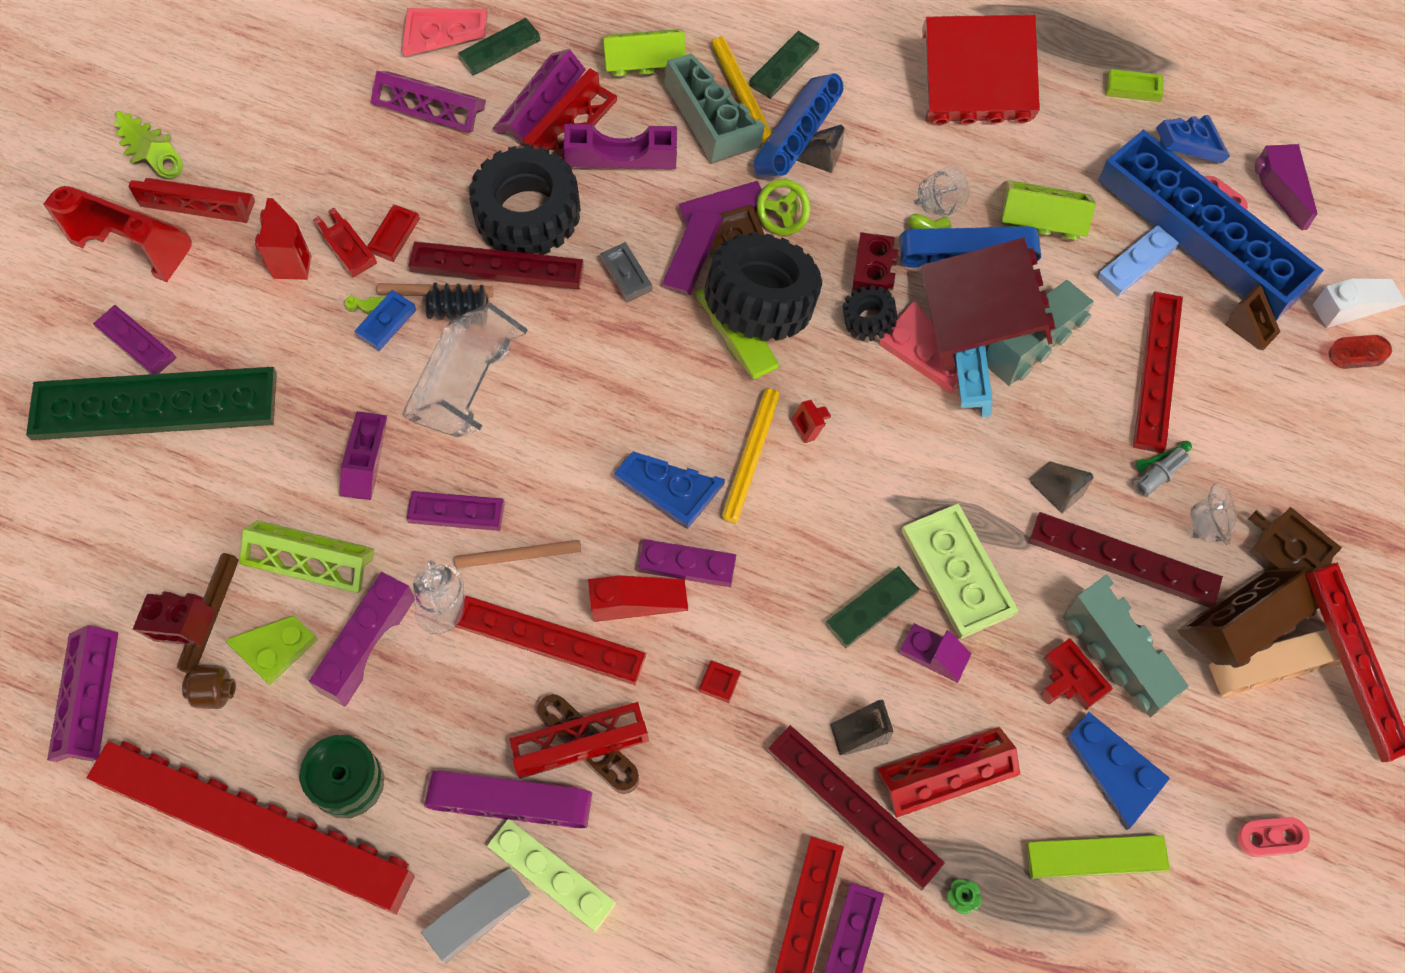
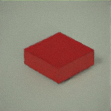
M710 660L699 687V692L730 703L741 671Z

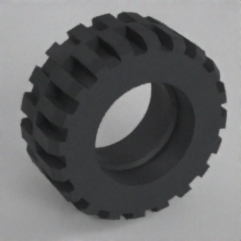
M524 145V148L516 149V146L508 147L506 152L502 153L500 150L494 153L491 160L487 158L480 165L481 170L477 169L472 177L473 181L469 186V200L479 234L483 236V240L488 245L492 246L494 244L495 250L530 254L542 252L543 255L551 252L550 248L554 246L556 248L560 247L565 243L564 238L568 239L574 233V227L579 223V212L581 211L577 179L570 165L565 161L563 162L562 157L556 153L549 154L548 149L541 147L533 149L532 145ZM524 191H535L549 197L542 206L527 212H515L502 206L509 197Z
M758 232L749 233L747 236L739 234L733 237V239L729 238L715 250L705 283L704 297L711 313L716 314V319L722 325H728L729 330L734 333L738 331L743 333L744 337L750 339L757 337L760 338V341H769L770 338L778 341L785 339L786 336L790 338L798 334L809 324L821 292L822 278L817 264H814L813 258L809 253L805 254L803 248L797 244L794 246L783 237L778 239L774 235L767 233L759 235Z

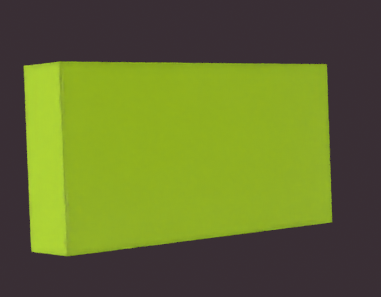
M1109 69L1106 96L1161 102L1163 97V75Z

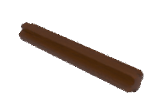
M222 553L219 557L204 595V603L215 609L216 612L203 645H184L177 663V669L181 672L191 673L200 662L239 562L236 556L232 554Z

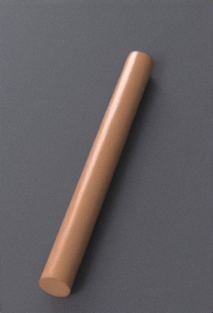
M378 283L377 294L388 295L394 290L400 295L426 296L428 291H431L433 284ZM438 285L439 291H443L445 285ZM450 285L451 292H454L456 285ZM461 285L463 292H466L468 285ZM472 285L474 293H478L480 286ZM484 286L488 297H493V286Z
M580 540L460 555L455 556V565L458 569L581 552Z

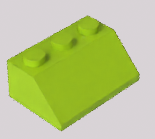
M682 29L603 35L606 72L612 71V76L628 75V70L638 69L639 74L655 73L654 68L665 67L666 72L667 60L686 55L685 32Z
M1007 180L1001 220L1006 223V227L1029 226L1036 228L1040 234L1051 235L1052 231L1063 233L1062 236L1065 238L1079 240L1080 236L1088 237L1096 202L1091 194Z

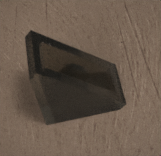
M837 125L816 132L797 161L832 173L842 152L845 130L843 125Z
M1050 461L1030 477L1029 481L1063 514L1084 496L1094 477L1091 472Z
M877 700L830 724L839 755H847L888 744L894 732L884 700Z

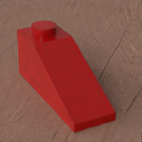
M623 575L588 579L591 612L594 622L688 611L685 579Z

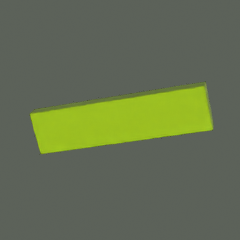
M1164 835L1028 842L1026 844L1031 879L1168 872L1170 870Z

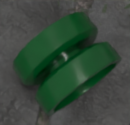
M333 735L317 742L308 750L304 757L299 776L302 790L313 804L330 816L347 819L366 813L377 803L383 791L385 778L381 762L361 740L350 735Z

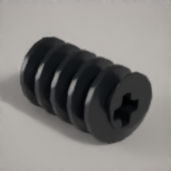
M433 283L431 291H428L426 295L427 319H432L435 314L438 320H443L447 315L449 320H455L458 315L461 321H466L470 314L472 321H478L480 316H482L483 321L487 322L489 317V298L484 285H480L478 293H474L472 284H468L466 292L462 291L461 284H457L455 291L451 292L449 283H445L443 291H439L438 283Z

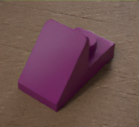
M915 623L899 652L900 655L956 683L959 682L972 654L950 631L946 630L942 637Z

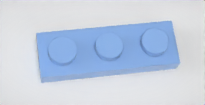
M1157 225L1099 273L1097 279L1119 297L1175 251L1179 242Z

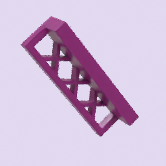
M570 49L550 54L494 125L493 129L497 134L510 132L523 146L522 140L572 88L586 70Z
M376 71L371 103L466 132H473L477 111L484 110L486 99L390 71ZM383 84L390 86L395 94V97L389 101L380 99ZM410 92L415 93L420 102L413 109L409 108L403 99ZM435 99L439 100L445 109L438 116L433 115L428 106ZM459 107L469 109L466 124L459 123L453 111Z
M87 625L69 633L47 761L58 762L67 758H75L92 762L98 759L118 632Z

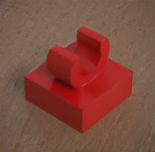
M812 400L801 402L791 420L804 443L815 441L823 427H825L826 423L824 420L831 418V414L825 406L816 408Z

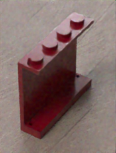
M1025 237L921 265L938 350L945 371L957 369L953 353L1042 331L1043 336L1047 338L1048 345L1053 344L1051 331L1056 330L1052 312L1047 314L1045 312V309L1050 308L1046 290L1039 291V287L1044 286L1040 269H1033V265L1038 264L1034 247H1027Z

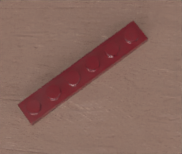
M414 241L408 266L410 272L580 290L584 261L577 258Z
M1039 512L1028 542L1208 608L1216 603L1223 576Z
M789 725L768 748L770 755L921 891L943 867L945 862L794 727Z

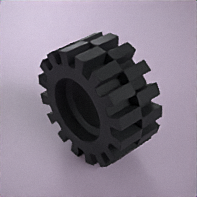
M870 285V290H866L865 286L860 287L861 292L859 293L855 289L851 292L852 297L847 295L845 298L846 303H843L842 306L848 333L851 332L854 338L859 335L862 341H865L866 336L869 337L870 341H875L874 336L876 335L882 339L885 337L884 332L890 334L892 327H896V320H898L895 299L892 297V293L889 290L885 293V288L881 286L877 291L875 285ZM876 309L880 311L872 317L860 316L866 310Z

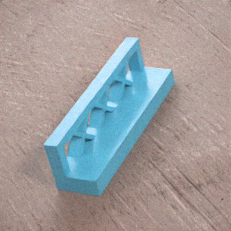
M985 345L954 353L961 408L980 407L981 416L990 417L993 400Z

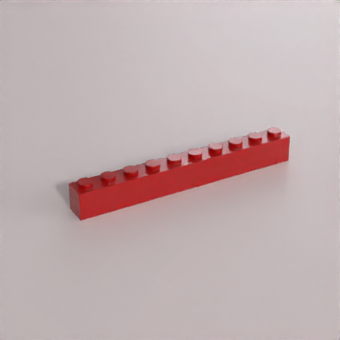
M107 741L86 777L105 789L397 915L415 878V875L407 870L409 863L399 858L390 856L389 860L386 861L377 857L378 850L363 843H359L357 848L346 843L348 837L329 829L327 835L316 830L318 825L308 819L299 816L297 822L286 818L288 812L282 808L269 804L267 809L256 805L257 798L245 792L239 791L237 796L226 792L228 789L227 785L212 778L209 779L208 783L202 782L197 779L199 776L197 772L184 766H180L178 771L168 767L170 761L153 753H151L149 758L139 754L140 748L125 741H122L120 746Z

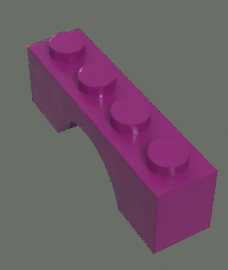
M565 124V162L570 167L676 169L677 126H648L638 136L613 138L600 133L592 124Z
M381 571L310 678V684L318 693L344 707L347 706L363 681L364 669L374 646L389 628L400 624L416 598L409 585Z

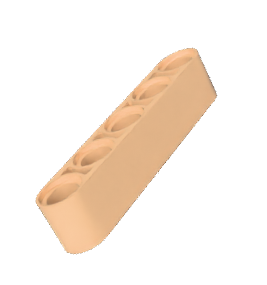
M1323 629L1274 643L1270 648L1254 654L1250 657L1251 661L1242 667L1233 668L1231 665H1215L1214 663L1209 664L1208 667L1221 696L1227 697L1342 663L1328 629Z

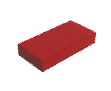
M393 204L367 246L373 255L394 262L420 220L419 214Z

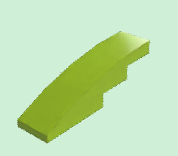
M705 288L696 291L697 301L710 315L712 325L725 339L727 349L753 380L780 368L779 362L766 341H760V338L757 337L750 339L744 337L743 333L738 331L734 333L729 330L728 325H722L716 319V314H712L708 308L704 297Z

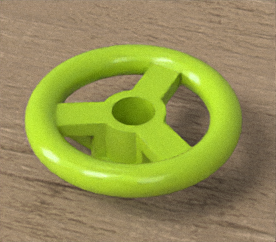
M777 179L768 183L760 192L757 200V214L762 225L771 233L779 236L793 235L799 232L809 219L811 210L810 200L804 188L797 182L789 179ZM786 187L791 189L787 195L781 196L777 201L767 199L768 195L777 188ZM799 196L802 203V213L799 220L794 224L792 217L800 210V202L797 198ZM784 202L788 205L787 212L782 207ZM765 209L775 210L778 215L782 216L785 227L774 225L767 217Z

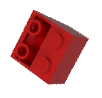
M267 198L265 209H262L260 213L261 230L260 234H257L255 238L256 250L260 251L264 265L268 267L273 279L307 280L312 255L296 221L273 198Z

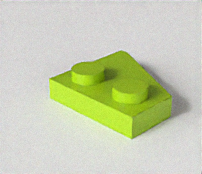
M293 615L229 638L226 643L270 686L318 639Z

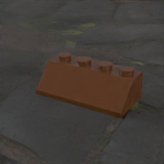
M1313 567L1264 569L1177 629L1179 635L1215 665H1231L1233 668L1242 667L1251 661L1250 657L1273 646L1275 639L1294 631L1296 624L1318 613L1317 609H1319V606L1306 577V573L1314 571Z

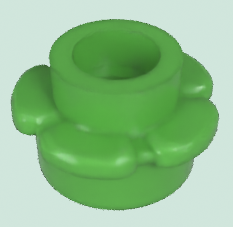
M957 879L951 884V890L947 892L949 904L961 914H969L971 910H977L981 905L982 898L979 896L980 889L978 885L971 880ZM962 893H966L968 895V898L963 899L961 896Z

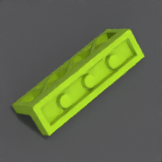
M256 520L243 529L239 564L359 593L362 590L364 567L373 560L374 548ZM251 544L260 545L268 557L263 560L250 557ZM281 551L289 552L297 564L293 567L286 566L277 554ZM311 558L318 559L327 571L323 574L315 573L307 561ZM342 565L355 568L353 582L344 580L336 569Z

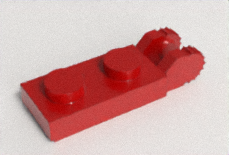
M335 208L328 211L331 220L336 223L330 228L326 226L319 216L313 219L325 242L352 277L377 264L373 253L346 218L343 219Z

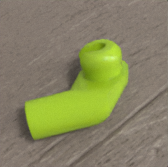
M915 213L908 218V225L911 229L951 228V222L947 216L933 221L924 215Z

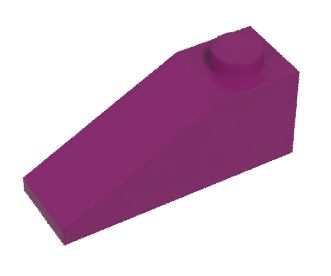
M1299 144L1266 145L1261 155L1255 161V172L1259 174L1261 185L1301 230H1307L1318 213Z
M356 412L341 465L340 496L355 499H372L387 415Z

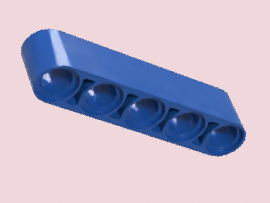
M833 73L813 77L808 81L754 159V171L760 178L784 176L790 171L843 93V81L838 74Z
M1029 226L911 229L902 232L899 236L901 262L906 267L919 268L921 265L1025 237L1028 248L1034 247L1036 259L1039 261L1041 259L1039 234L1036 228Z

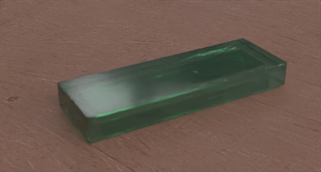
M524 18L458 52V55L464 66L474 76L541 41V38L529 20Z
M798 30L749 79V86L771 99L819 50V43Z
M898 566L828 619L825 625L846 649L918 594L920 589Z

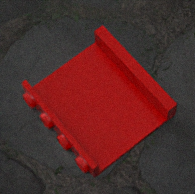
M1036 15L926 17L922 27V38H926L929 109L925 116L926 122L943 125L950 121H960L962 124L988 121L991 124H998L1004 122V120H1015L1016 123H1027L1034 120L1040 111Z

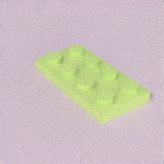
M959 503L903 526L902 533L960 640L1017 615L1019 610Z

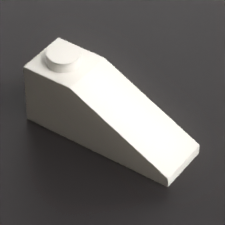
M1352 278L1326 286L1313 303V307L1327 329L1403 306L1405 299L1392 279Z

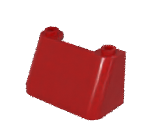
M61 186L55 189L43 203L72 245L83 249L86 245L85 241L95 238L103 243L110 232L125 237L141 246L153 265L151 270L153 276L164 282H168L192 246L190 236L182 227L111 199L74 187Z

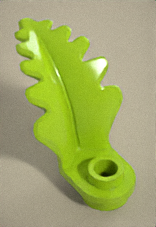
M121 111L115 113L117 120L114 125L120 127L116 131V135L118 137H125L119 144L121 146L130 145L124 151V155L135 154L130 159L131 163L146 159L153 169L164 178H174L181 173L183 162L168 142L171 137L170 134L159 137L161 129L149 132L151 127L149 123L141 126L140 118L132 120L130 113L124 114ZM165 159L173 163L172 169L167 170L163 167Z

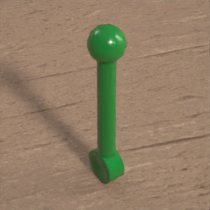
M1187 440L1182 441L1180 446L1147 460H1138L1135 467L1140 472L1144 471L1152 463L1165 459L1177 448H1183L1185 452H1189L1192 449V444Z

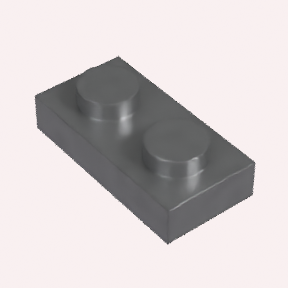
M626 242L600 253L601 261L626 302L652 291L650 280Z

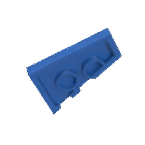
M1204 115L1200 119L1197 116H1193L1187 121L1182 118L1163 120L1156 127L1161 138L1160 143L1167 150L1218 163H1223L1230 157L1209 115Z
M634 451L614 473V478L687 529L725 484V479L717 476L711 478L698 474L697 470L678 468L669 465L667 461Z
M1090 712L1085 715L1066 738L1087 771L1092 773L1103 790L1102 794L1108 803H1112L1122 818L1120 821L1126 830L1133 826L1170 780V777Z

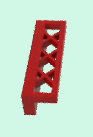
M589 68L522 140L523 146L532 145L533 149L541 147L548 150H556L557 155L564 160V141H558L557 137L564 133L565 124H592L595 126L617 102V95L601 87L599 73ZM596 95L606 99L603 104L591 106V100ZM578 115H590L586 122L574 123V119Z
M145 178L144 182L131 180L128 186L140 207L242 223L248 222L255 203V198L250 193L153 178Z
M635 702L509 738L514 757L512 760L515 772L519 779L646 743L649 742V737L639 703ZM634 712L637 723L619 728L615 727L620 716ZM612 719L610 724L605 722V720ZM597 723L607 728L602 733L588 737L582 736L588 725ZM580 728L578 733L572 731L574 729ZM565 732L574 737V740L553 747L550 746L556 734ZM548 737L546 742L539 740ZM534 742L542 747L539 751L521 756L518 745Z
M1000 727L877 768L878 777L888 791L891 810L896 818L1021 775L1017 748ZM996 740L1000 743V745L994 747L984 746ZM961 752L969 754L968 756L962 758L953 757L954 755ZM929 763L938 764L930 769L923 768L924 765ZM897 774L907 775L906 777L895 781H892L890 778Z

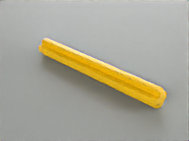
M715 37L712 40V48L739 103H743L750 110L749 115L755 121L759 119L765 125L761 141L763 144L771 136L772 131L725 37Z
M766 388L764 390L722 513V519L726 522L735 524L739 520L780 398V392L776 389Z

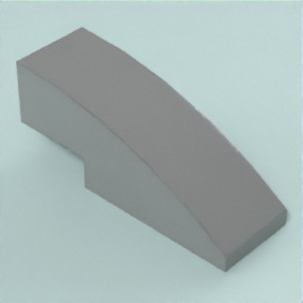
M509 868L461 900L425 928L421 934L441 961L447 964L474 940L476 942L479 941L532 895L512 869Z

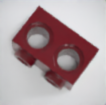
M860 232L852 291L856 289L859 293L861 292L860 287L865 286L866 290H870V285H875L877 291L880 286L885 288V293L888 290H893L896 273L890 271L891 266H896L899 251V249L893 248L895 237Z
M163 591L161 595L147 594L132 630L154 642L202 646L216 610L206 605L203 597L191 593H186L185 597Z

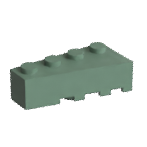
M692 53L667 60L664 84L711 163L760 148L765 125L759 119L755 121L749 115L750 110L743 103L739 105L731 97V92L725 86H720L714 80V75Z
M1069 280L1064 281L1047 294L1050 308L1045 309L1046 314L1052 312L1056 330L1051 331L1053 344L1048 345L1047 338L1043 336V332L1038 331L989 345L986 354L988 368L1008 386L1017 379L1020 381L1025 379L1032 371V365L1037 361L1040 363L1045 361L1051 354L1052 347L1057 343L1059 345L1065 343L1072 334L1071 330L1076 326L1081 328L1090 319L1091 314L1089 311L1094 301Z
M1106 574L1076 597L1063 616V619L1069 631L1084 641L1090 655L1105 665L1109 670L1112 680L1118 686L1124 687L1132 696L1134 705L1141 712H1146L1151 718L1189 686L1164 651L1159 649L1155 651L1152 647L1151 633L1145 625L1141 626L1133 621L1128 612L1131 606L1124 597L1119 600L1109 588L1114 583Z

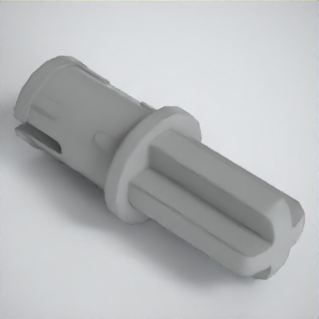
M1177 448L1161 462L1156 461L1152 463V468L1134 481L1133 486L1141 496L1148 497L1164 482H1170L1172 474L1187 463L1190 456L1183 448Z

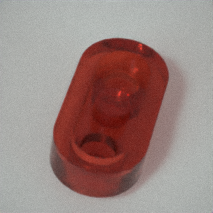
M1380 335L1342 337L1337 339L1330 347L1328 356L1335 366L1343 369L1380 366L1392 354V346L1386 338Z

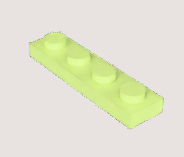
M510 819L505 822L487 845L489 850L594 932L597 931L616 905L613 899Z

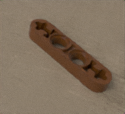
M555 694L545 696L538 706L540 719L547 727L561 724V721L552 714L547 717V706L549 705L556 707L558 704L560 705L559 711L566 719L565 722L583 717L563 697ZM591 724L588 725L584 737L600 732ZM565 732L556 734L564 743L572 741ZM619 750L611 752L608 760L604 763H595L592 759L584 760L598 776L620 794L631 793L639 784L638 769ZM616 758L620 760L616 763V767L622 773H626L628 770L631 771V782L629 784L624 781L618 784V775L612 769L609 770L608 774L604 772L612 767Z

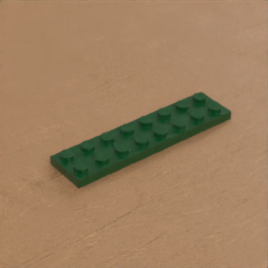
M273 366L33 382L26 436L30 440L274 425L277 372Z

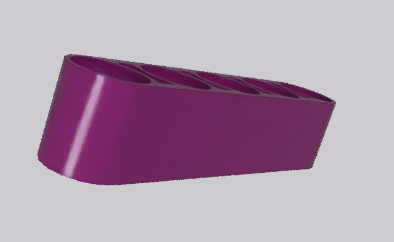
M431 771L423 806L442 812L580 829L587 828L593 793L585 789Z

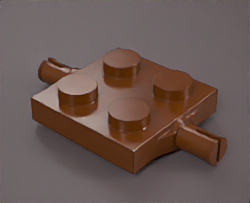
M1289 507L1281 517L1274 519L1272 522L1258 510L1248 518V520L1263 531L1259 541L1249 553L1269 569L1313 567L1316 570L1332 564L1333 557L1342 548L1292 507Z

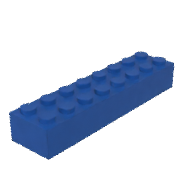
M1144 129L1106 160L1098 180L1102 185L1155 227L1159 225L1179 242L1178 246L1243 298L1255 285H1261L1276 321L1312 288L1324 271V269L1171 150H1167L1162 143Z

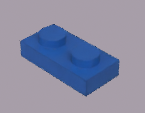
M392 290L354 332L359 339L380 351L417 310L416 306Z

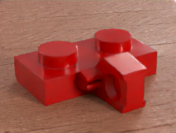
M1071 638L1067 639L1043 658L1054 671L1049 676L1053 683L1040 694L1048 704H1051L1064 694L1068 700L1075 696L1087 710L1113 690V687Z

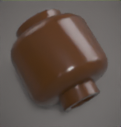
M216 666L195 667L191 673L185 675L182 684V695L184 699L188 700L190 706L194 708L221 709L226 705L228 699L234 697L236 682L230 678L228 670Z

